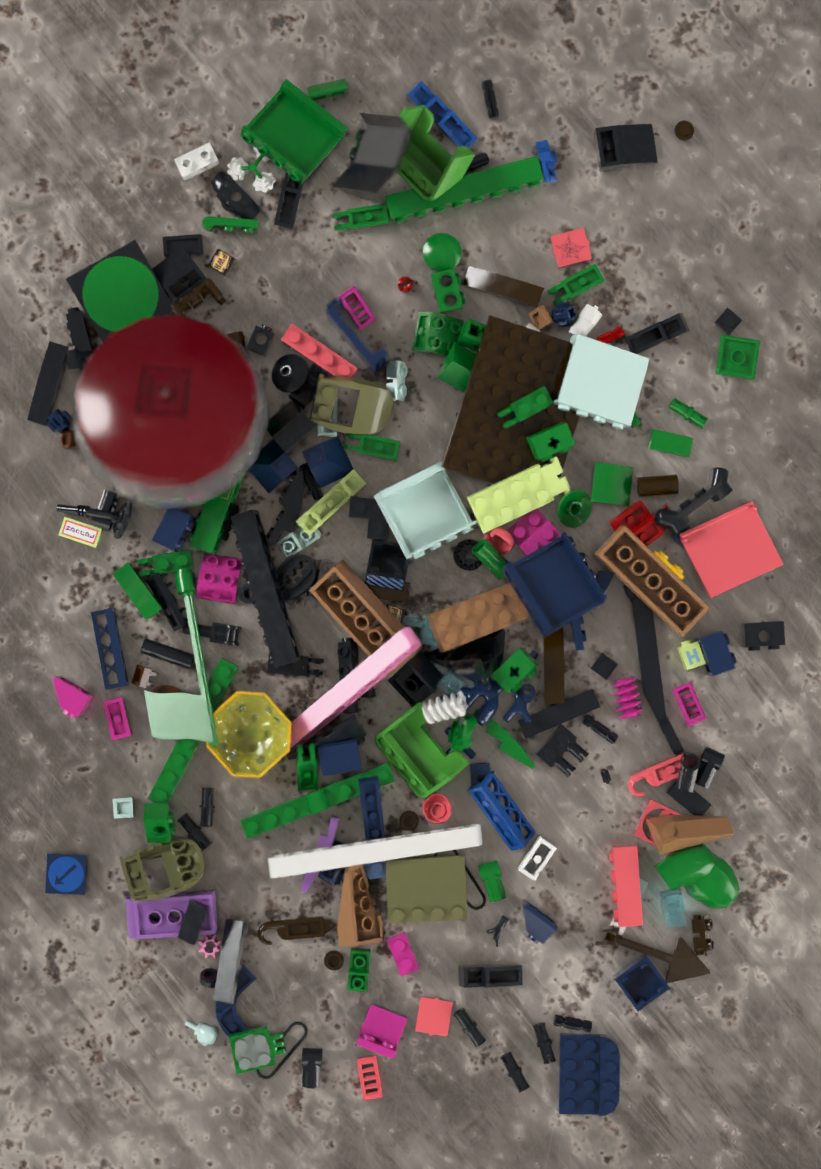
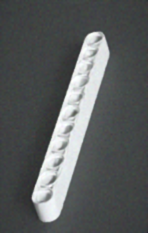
M470 824L273 855L268 857L270 877H285L480 846L483 844L480 824Z

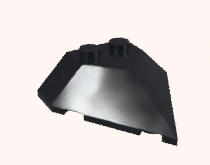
M505 629L497 630L442 653L439 648L431 652L426 650L422 653L430 661L469 680L486 681L504 658Z

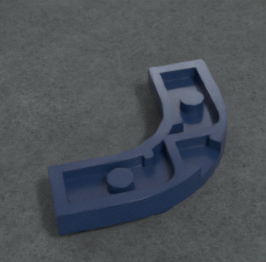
M242 964L233 1005L216 1002V1017L220 1027L227 1036L250 1030L240 1019L236 1010L237 998L256 980L254 974L244 964Z

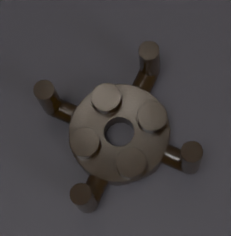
M206 278L200 285L192 289L193 292L189 295H184L179 301L173 303L171 310L175 315L186 317V314L191 311L192 307L194 309L199 308L204 303L202 299H206L213 295L220 306L227 301L210 278Z

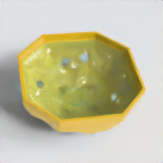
M237 691L213 713L217 737L220 743L215 747H211L208 745L209 742H206V746L232 776L260 778L290 751L292 722L266 693Z

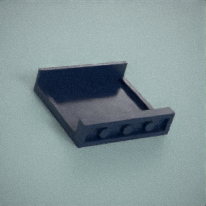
M342 298L338 301L333 299L326 306L328 322L368 369L375 374L389 362L388 352L382 347L373 355L339 316L345 311Z
M563 532L560 538L512 564L510 562L504 565L502 570L543 637L550 635L603 605L607 599L606 590L602 585L599 586L594 571L587 567L585 557L581 552L578 553L573 538L568 536L566 532Z

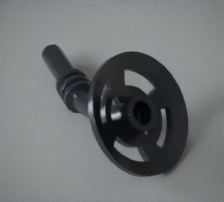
M126 501L118 512L93 509L85 505L70 506L58 504L56 510L57 512L76 514L79 517L93 516L109 519L114 523V538L120 539L128 526L132 513V503Z

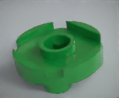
M465 713L458 721H453L448 737V742L452 743V746H449L451 750L461 752L464 748L469 749L471 746V734L477 725V719L473 718L471 714Z

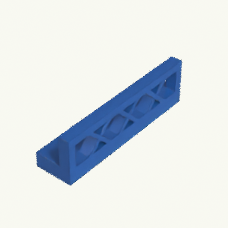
M493 772L488 773L481 783L472 785L468 791L510 850L525 848L536 832ZM490 781L494 785V792L488 787ZM500 796L505 800V807L500 804ZM511 812L515 814L516 822H513L511 819ZM522 827L528 832L525 837L522 834Z

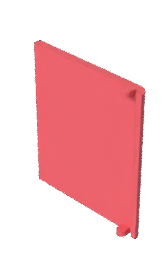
M752 501L679 534L680 540L710 599L784 565L757 513V507L753 505Z

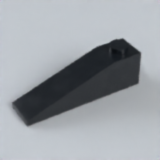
M354 714L304 745L302 755H310L309 746L313 743L315 754L318 753L317 746L352 739H357V744L359 745L365 741L364 736L367 733ZM297 750L288 755L287 758L289 760L296 759L298 757Z

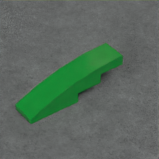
M477 708L475 709V711H474L473 714H472L474 717H475V713L478 711ZM491 719L485 732L501 741L498 749L533 769L535 765L524 749L505 729Z

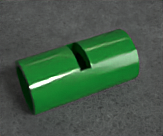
M487 539L480 540L472 549V553L498 579H503L505 577L502 572L504 565L510 562L501 553H498V550Z

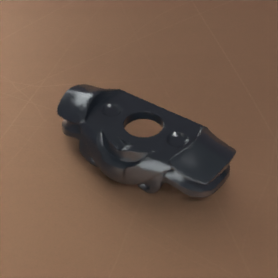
M224 172L215 175L211 184L213 190L217 193L216 197L219 199L223 209L242 219H254L260 212V208L254 200ZM239 191L242 198L239 201H233L230 198L231 192Z

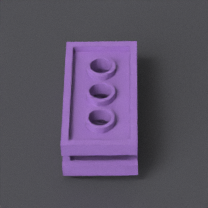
M215 890L181 892L162 900L132 902L130 896L126 897L129 938L146 939L178 936L190 899L209 906L199 935L215 934L216 930H218ZM172 911L178 912L180 917H174ZM152 913H158L160 919L154 918Z

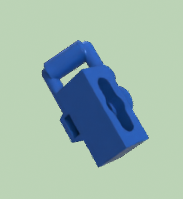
M548 140L536 142L535 148L542 174H544V181L546 183H556L557 177L554 170V163H557L556 153L550 150Z

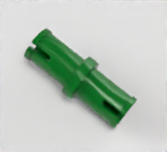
M674 398L668 407L683 416L682 419L691 421L701 429L708 420L707 417L695 411L694 407L687 406L677 398Z

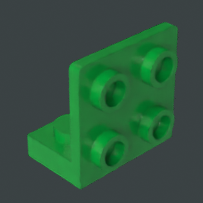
M419 312L412 351L431 352L447 356L453 343L458 342L464 321L435 312Z

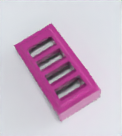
M351 286L337 296L338 300L342 298L345 310L359 330L376 320L355 286ZM354 294L355 297L347 302L345 301L347 297ZM357 300L359 301V304H357V305L354 306L353 308H350V307H349L351 304H353V303L356 302ZM363 307L364 310L355 316L354 312ZM367 313L368 317L359 322L358 319Z
M691 682L672 689L688 727L706 721V716ZM690 690L691 692L690 694H687L685 696H679V694L685 691ZM693 697V701L683 705V701ZM696 705L697 708L686 712L685 709ZM696 713L700 714V716H697L693 719H689V716L694 715Z

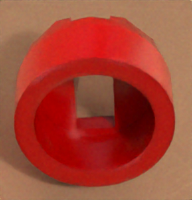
M401 277L397 283L398 289L403 293L410 292L413 288V281L409 277ZM404 282H410V284H407L403 287L400 286V284Z

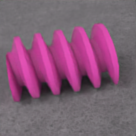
M635 676L614 680L617 683L612 687L619 689V691L614 693V696L621 697L616 701V704H622L617 710L624 712L619 719L641 716L638 713L643 708L637 707L641 700L635 699L640 694L633 691L638 685L631 683L636 680Z

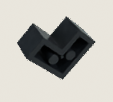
M350 497L349 518L369 519L367 539L387 540L388 523L376 500Z

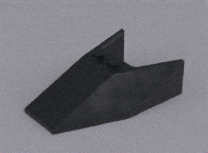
M359 113L358 117L363 124L362 129L359 128L355 137L357 140L356 146L352 147L349 154L350 163L347 169L335 181L333 187L364 198L376 194L399 169L412 133V129L402 117Z

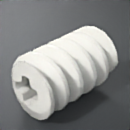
M459 691L458 698L455 693H451L450 700L447 695L443 696V701L439 696L436 697V703L430 698L429 705L423 701L422 708L428 723L434 724L436 721H443V719L449 720L450 717L454 719L457 716H464L467 704L463 692Z

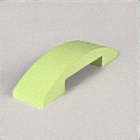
M353 469L304 513L296 523L310 536L367 483Z

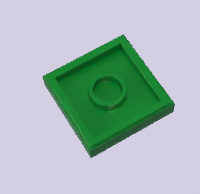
M721 335L715 374L754 380L760 340Z

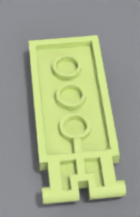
M553 456L549 463L541 467L539 464H536L467 497L483 534L554 501V496L562 492L566 495L572 491L566 476L559 478L557 476L563 472L557 456Z

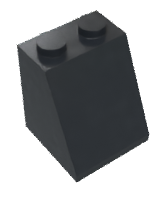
M292 400L263 424L265 430L287 455L317 431L313 422Z

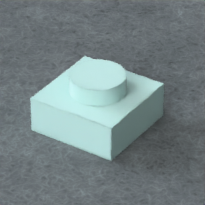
M133 797L113 798L114 819L135 817Z

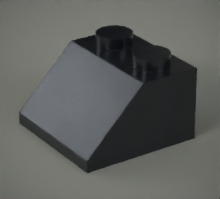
M419 651L388 682L413 707L418 702L422 703L447 679Z

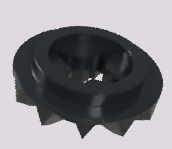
M466 539L455 547L453 553L454 561L461 569L471 571L482 565V562L476 556L477 560L469 558L464 562L466 555L461 551L462 549L464 551L472 550L478 543L477 541Z

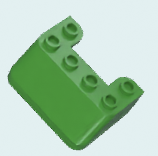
M425 105L403 108L399 117L406 121L412 129V133L400 167L396 172L424 200H436L463 178L475 153L467 146H460L452 156L429 134L434 117Z
M418 702L375 737V744L418 797L426 798L451 781L470 763L458 751H452L448 755L443 751L442 747L430 735V732L422 725L427 720L424 717L422 704Z

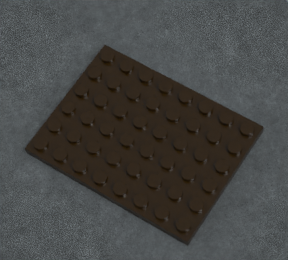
M489 315L441 467L495 484L536 464H539L541 467L549 463L550 459L542 462V460L534 458L526 437L561 422H567L573 437L580 417L576 415L575 411H563L558 409V405L552 404L508 428H504L503 423L515 417L513 412L511 411L504 417H498L497 413L507 408L509 404L542 386L546 387L552 401L557 400L573 344ZM550 439L551 442L548 443V445L552 446V443H554L555 440ZM568 452L552 454V456H557L563 469Z

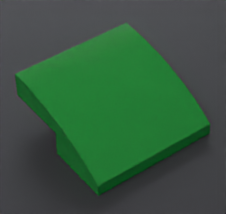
M595 462L591 502L629 507L634 467Z

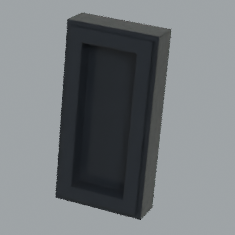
M202 234L162 237L164 257H168L181 246H184L190 256L204 255Z

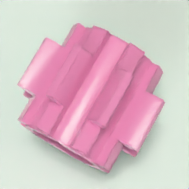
M206 934L205 940H199L198 942L202 946L199 952H204L205 958L208 955L216 958V952H221L219 944L222 943V940L217 941L215 939L216 934L213 937H209ZM208 941L215 944L212 951L206 948Z

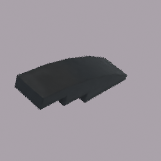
M287 172L281 189L274 225L293 229L305 181L303 184H300L298 181L292 180Z
M49 342L34 391L28 421L45 426L48 424V416L55 402L58 385L61 383L67 357L66 352L69 347Z

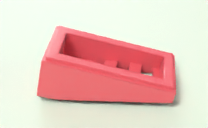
M376 1055L358 1058L357 1064L363 1100L383 1097ZM364 1064H374L373 1067L362 1068ZM375 1071L374 1075L364 1076L363 1074L366 1072ZM376 1079V1083L365 1084V1081ZM377 1088L378 1090L374 1092H366V1089Z

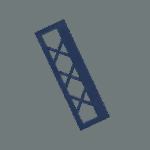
M115 608L91 612L105 690L128 686L129 681ZM96 615H106L107 624L104 628L97 623ZM104 632L110 636L111 643L108 647L101 643L100 638ZM108 651L114 657V664L112 666L105 663L104 660ZM111 671L117 673V684L109 685L108 676Z

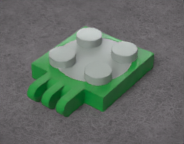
M267 1026L228 1035L237 1074L275 1065L274 1056L287 1052L286 1047H280L285 1045V1041L281 1039L284 1037L283 1032L269 1035Z

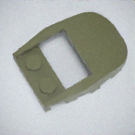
M320 374L309 419L313 423L337 432L375 434L381 431L390 419L393 408L392 393L383 384L365 380L363 377L335 375V378H325L324 374ZM338 386L360 390L351 426L330 422Z
M188 838L172 839L171 843H153L152 846L145 849L139 848L134 850L135 854L125 859L123 855L119 857L132 902L162 900L181 893L196 885L204 872V860L200 847L196 842ZM162 857L170 887L162 891H150L142 862Z

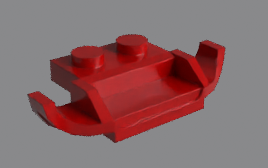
M638 500L608 522L614 532L620 526H626L646 547L665 534L664 532L667 527L656 525L654 520L655 513L651 514L642 500ZM667 504L663 505L662 509L670 510Z

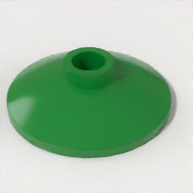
M579 489L568 492L561 499L558 506L560 522L569 528L582 525L588 519L592 510L590 496L585 491Z

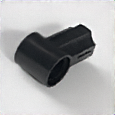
M104 489L98 510L116 511L121 495ZM92 516L90 525L109 532L113 523L109 519Z
M706 747L700 758L701 765L697 771L695 784L708 789L716 770L718 771L721 767L725 755Z
M686 752L682 755L676 789L692 793L697 771L701 765L699 756L693 752ZM690 756L695 757V764L693 766L686 765V759Z
M302 1048V1087L319 1088L322 1048Z

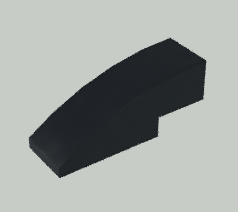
M678 313L626 337L625 341L630 352L639 354L690 330L683 314Z
M522 965L458 966L459 986L463 988L523 985Z

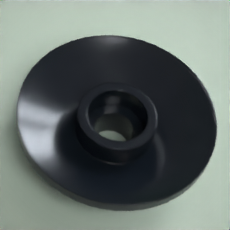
M287 354L279 358L272 369V381L275 387L286 393L299 390L308 378L309 371L306 361L296 354Z

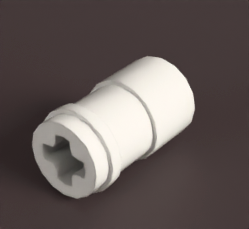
M586 304L568 333L571 336L580 334L587 337L590 330L602 317V314L598 311L599 307L596 305L592 307Z

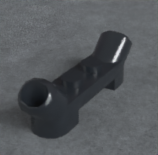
M720 467L711 469L708 487L706 489L703 487L695 492V497L692 500L687 499L679 505L680 509L677 511L659 509L654 519L656 525L667 527L672 535L679 533L690 525L691 522L687 518L688 515L710 498L713 502L720 501L733 491L727 483L728 470Z

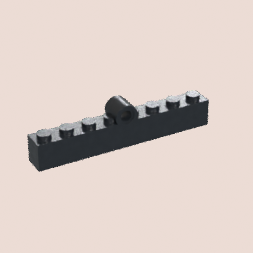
M252 509L231 516L232 522L230 526L233 533L236 534V547L241 552L243 558L241 564L248 576L247 584L240 587L238 595L242 602L253 604L258 610V623L261 628L263 627L265 634L263 635V640L270 652L269 661L271 665H274V668H282L301 662L302 659L259 511ZM252 590L253 595L250 598L249 592Z

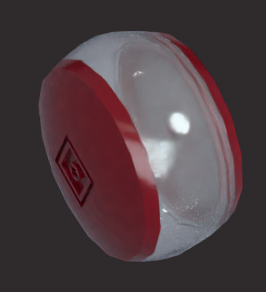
M181 315L141 318L111 333L87 359L72 398L75 441L92 473L124 499L157 509L199 506L232 489L257 460L269 422L266 386L246 349L217 326Z

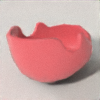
M501 527L488 531L483 538L487 539L498 550V553L502 555L509 553L514 547V538L509 531Z
M432 793L423 802V814L426 820L433 824L444 823L452 814V804L445 795Z

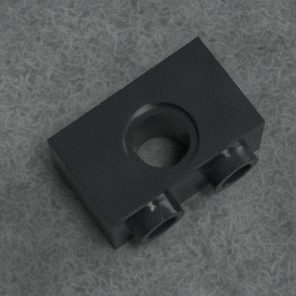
M784 621L742 623L743 647H748V651L760 650V646H768V650L780 649V645H785ZM763 630L768 633V639L765 642L759 639V633Z

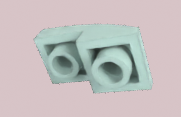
M300 527L277 542V545L287 558L290 555L297 554L321 538L322 534L317 528L308 536Z

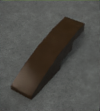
M471 266L468 267L463 282L464 286L534 307L539 306L544 291L543 287Z
M562 627L543 637L544 704H565L564 638Z

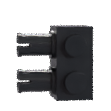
M560 724L535 754L548 766H556L568 778L571 773L567 768L572 772L576 768L563 758L564 752L569 751L580 763L584 760L580 754L587 757L589 753L576 743L577 737Z

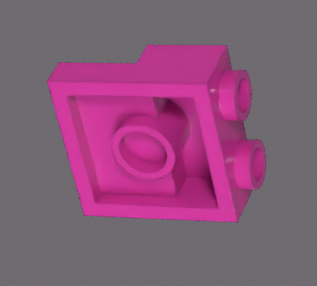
M538 509L526 513L507 530L514 538V543L526 556L561 536Z

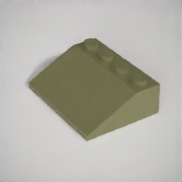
M465 855L399 858L385 861L388 924L468 920Z

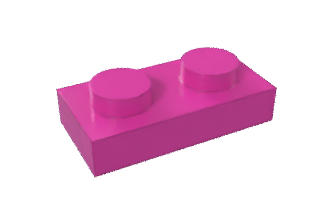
M123 697L103 702L112 740L132 736Z
M405 932L386 939L400 976L419 970Z

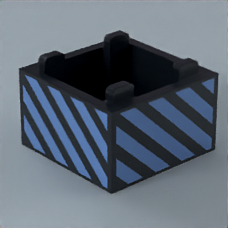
M372 539L365 584L400 591L404 590L409 559H406L398 543Z

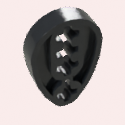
M303 554L290 555L278 567L276 574L284 601L298 598L316 583L318 568L315 561L309 556ZM303 562H309V569L301 571L302 577L297 576L294 579L296 583L289 584V576L294 577L297 574L295 570L302 569Z

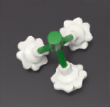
M254 147L257 160L249 166L242 157L238 159L233 157L231 162L227 164L229 168L227 173L232 176L234 181L238 179L243 180L244 176L248 174V170L257 175L253 183L256 192L267 193L273 189V184L276 181L273 174L260 173L258 171V164L261 160L264 162L270 160L267 156H262L257 148Z

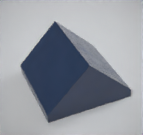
M357 739L317 746L322 776L362 769Z

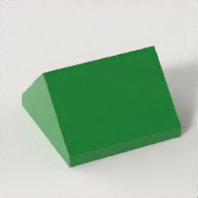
M454 342L436 378L464 393L476 354Z

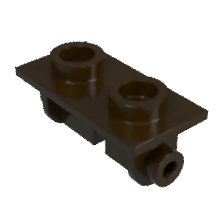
M706 914L702 918L701 915H693V933H700V937H693L694 951L696 955H704L705 952V956H708L714 950V940L711 939L713 921L710 919V914Z

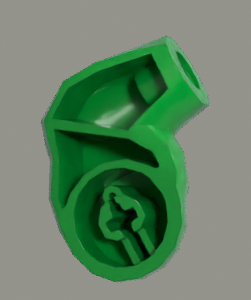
M704 844L673 851L655 865L670 890L685 887L689 896L709 908H726L738 897L739 884L733 869L724 859L713 854Z

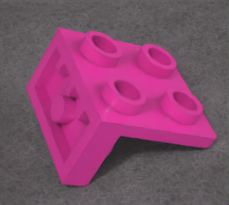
M204 553L197 583V598L236 604L242 559Z
M371 1004L356 1045L394 1059L407 1018Z

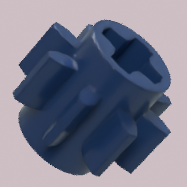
M569 302L557 303V308L552 310L553 321L558 323V326L572 325L571 320L576 318L575 308Z
M57 409L48 416L50 422L47 425L52 432L58 431L61 434L71 426L69 420L72 417L67 411L61 412Z

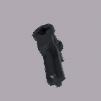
M186 622L187 624L183 626V633L190 635L189 624ZM214 622L212 626L198 624L199 635L210 638V642L239 646L237 640L239 630H241L240 626Z

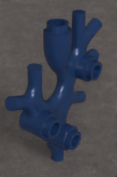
M532 650L530 652V655L535 660L538 656V653ZM514 668V670H515L514 675H520V674L518 673V671H519L520 669H519V668ZM491 678L485 681L486 685L481 684L482 681L471 680L475 684L473 688L456 685L455 693L458 694L459 691H462L467 698L466 712L478 697L485 698L484 704L475 713V718L479 725H487L498 709L499 694L504 689L496 680L492 681ZM524 684L516 693L512 691L515 702L503 717L506 722L509 723L516 714H520L526 724L533 721L527 710V703L532 702L536 692L534 686Z

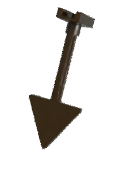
M614 925L600 926L599 930L604 932L602 941H596V946L601 948L623 946L668 962L670 966L665 980L666 983L710 974V970L681 937L677 938L673 955L623 938L619 934L620 927Z

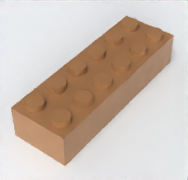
M620 526L594 553L613 574L678 636L683 637L710 609L626 526Z
M344 560L335 565L309 590L369 657L405 628ZM420 646L386 676L390 678L423 647Z
M510 583L426 617L439 650L442 653L530 618V615Z

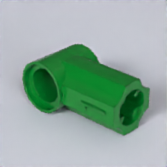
M497 860L478 865L490 903L505 899L506 893L500 878L502 876Z

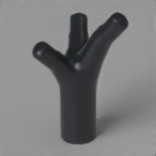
M502 915L494 928L486 931L487 934L494 933L493 940L496 942V947L500 946L502 931L509 921V918Z

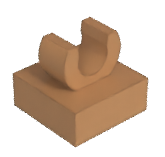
M539 306L528 314L534 326L539 330L544 329L553 322L552 317L547 312L551 309L549 306Z

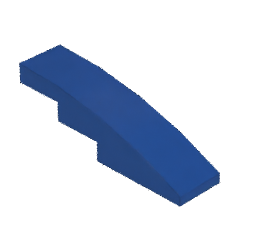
M419 81L406 94L416 106L425 105L432 112L434 117L433 124L457 147L467 146L469 148L478 139L460 118L437 95H434L422 81Z

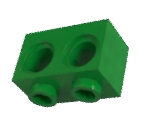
M449 269L431 274L439 314L462 310V304L466 302L464 293L459 292L458 285L461 284L459 273H455L454 269ZM449 277L452 280V284L447 287L443 286L441 279ZM448 296H453L457 302L455 305L450 306L446 304L445 299Z

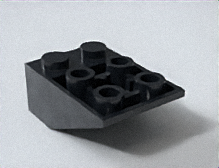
M652 124L614 125L595 128L594 139L600 172L658 163Z

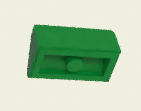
M345 79L307 87L309 97L313 101L348 93Z

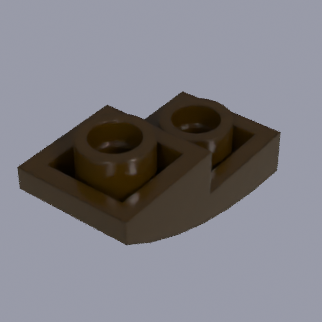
M405 582L403 591L367 585L379 599L408 603L410 583Z

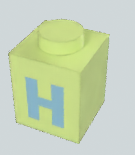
M692 639L681 642L682 646L677 647L685 670L706 664L698 641L693 642Z

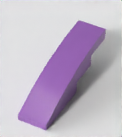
M331 816L328 835L320 834L318 848L332 845L339 817ZM320 871L305 873L302 893H306Z

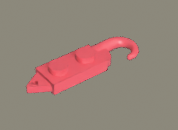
M684 753L633 774L629 778L627 785L630 793L638 797L645 795L644 792H637L634 789V783L644 778L652 786H659L678 778L681 757ZM688 757L686 765L693 766L695 764V757Z

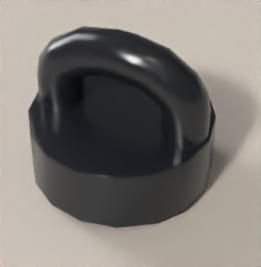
M212 968L202 970L199 979L202 986L215 988L217 970Z

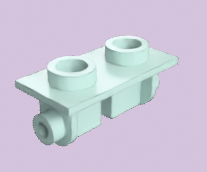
M399 360L389 361V365H387L386 379H393V383H386V387L391 391L393 401L405 402L407 394L405 386L407 367L405 365L406 362Z

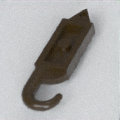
M323 916L268 921L259 927L258 938L263 944L272 945V942L267 941L263 935L268 929H277L279 937L283 940L325 937V934L336 927L337 924L323 918Z

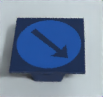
M47 854L45 893L85 895L87 855Z

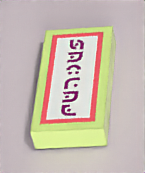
M64 517L59 536L97 548L103 529Z

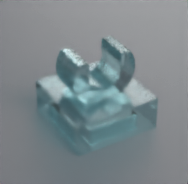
M448 670L437 683V687L449 696H451V693L456 695L465 685V680L451 670Z

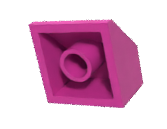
M55 676L53 682L59 705L64 709L63 713L71 718L83 716L94 694L62 676Z

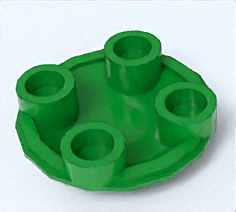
M447 233L432 235L423 247L424 260L428 267L435 271L441 272L453 269L459 264L462 249L460 243L455 237Z

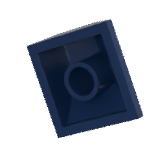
M339 437L324 441L302 451L317 484H319V489L344 478L353 470V466L345 449H343Z
M273 439L256 453L253 464L248 470L270 494L299 468Z
M524 899L522 907L526 931L529 933L527 937L536 944L539 941L544 944L558 929L555 921Z

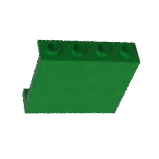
M286 79L281 84L280 90L247 126L244 125L242 127L240 136H242V139L247 144H252L257 148L262 156H267L272 160L277 168L287 172L292 180L303 184L344 138L348 128Z

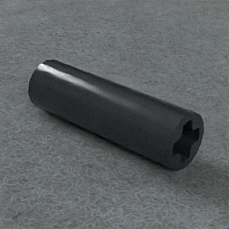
M147 638L144 639L140 650L142 654L187 669L191 668L194 660V654Z

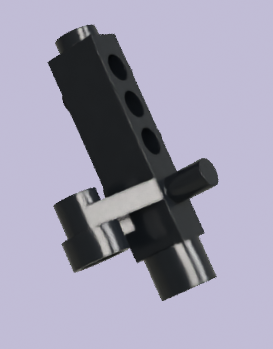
M79 307L68 309V314H66L67 328L71 332V341L75 349L66 352L68 357L67 364L69 370L79 368L83 373L87 359L96 350L93 351L83 311L79 310Z
M342 638V642H338L339 681L359 666L358 644L352 638ZM374 686L364 693L361 698L376 697ZM360 698L346 708L343 713H359L358 701H360Z

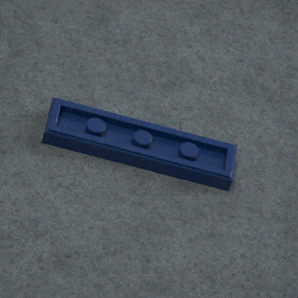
M374 776L358 779L365 841L385 838L379 778Z

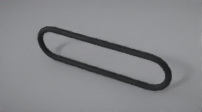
M294 1022L287 1028V1030L283 1033L284 1037L294 1025H301L304 1028L305 1032L303 1037L298 1041V1043L293 1047V1049L288 1053V1055L282 1060V1062L277 1066V1068L272 1072V1074H270L269 1076H263L261 1075L259 1069H257L256 1071L259 1077H261L262 1079H269L275 1075V1073L280 1069V1067L286 1062V1060L291 1056V1054L306 1038L308 1030L305 1024L301 1022Z

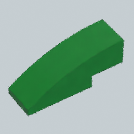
M129 562L113 573V576L146 621L164 609Z

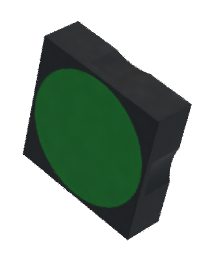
M135 239L66 278L102 342L111 333L141 318L165 316L172 312V302Z

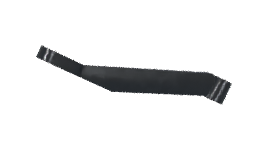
M624 585L623 589L633 609L643 693L672 752L676 756L684 752V749L666 716L653 611Z

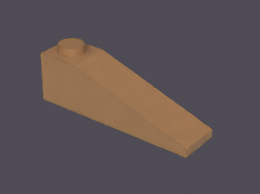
M665 814L646 819L659 855L734 836V831L728 817Z
M362 864L345 867L337 925L339 946H359L384 941L382 920L374 908L376 902L370 896L368 890L370 885Z

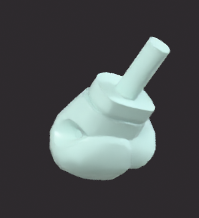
M188 1020L186 1021L185 1025L195 1030L194 1035L197 1036V1040L202 1045H210L216 1041L218 1036V1029L216 1027H211L202 1022L197 1026Z

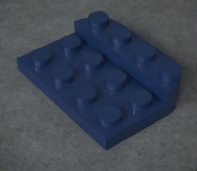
M560 1033L559 1114L605 1116L613 1113L618 1105L620 1093V1052L616 1043L603 1034Z

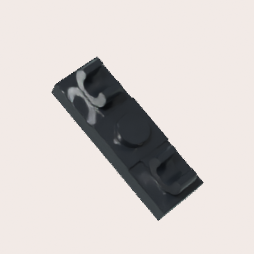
M158 572L146 581L155 598L164 608L162 611L175 632L188 622V618L182 616V612L186 610V607L178 609L175 596L167 589L173 583H165L163 578L168 574L162 573L160 575Z

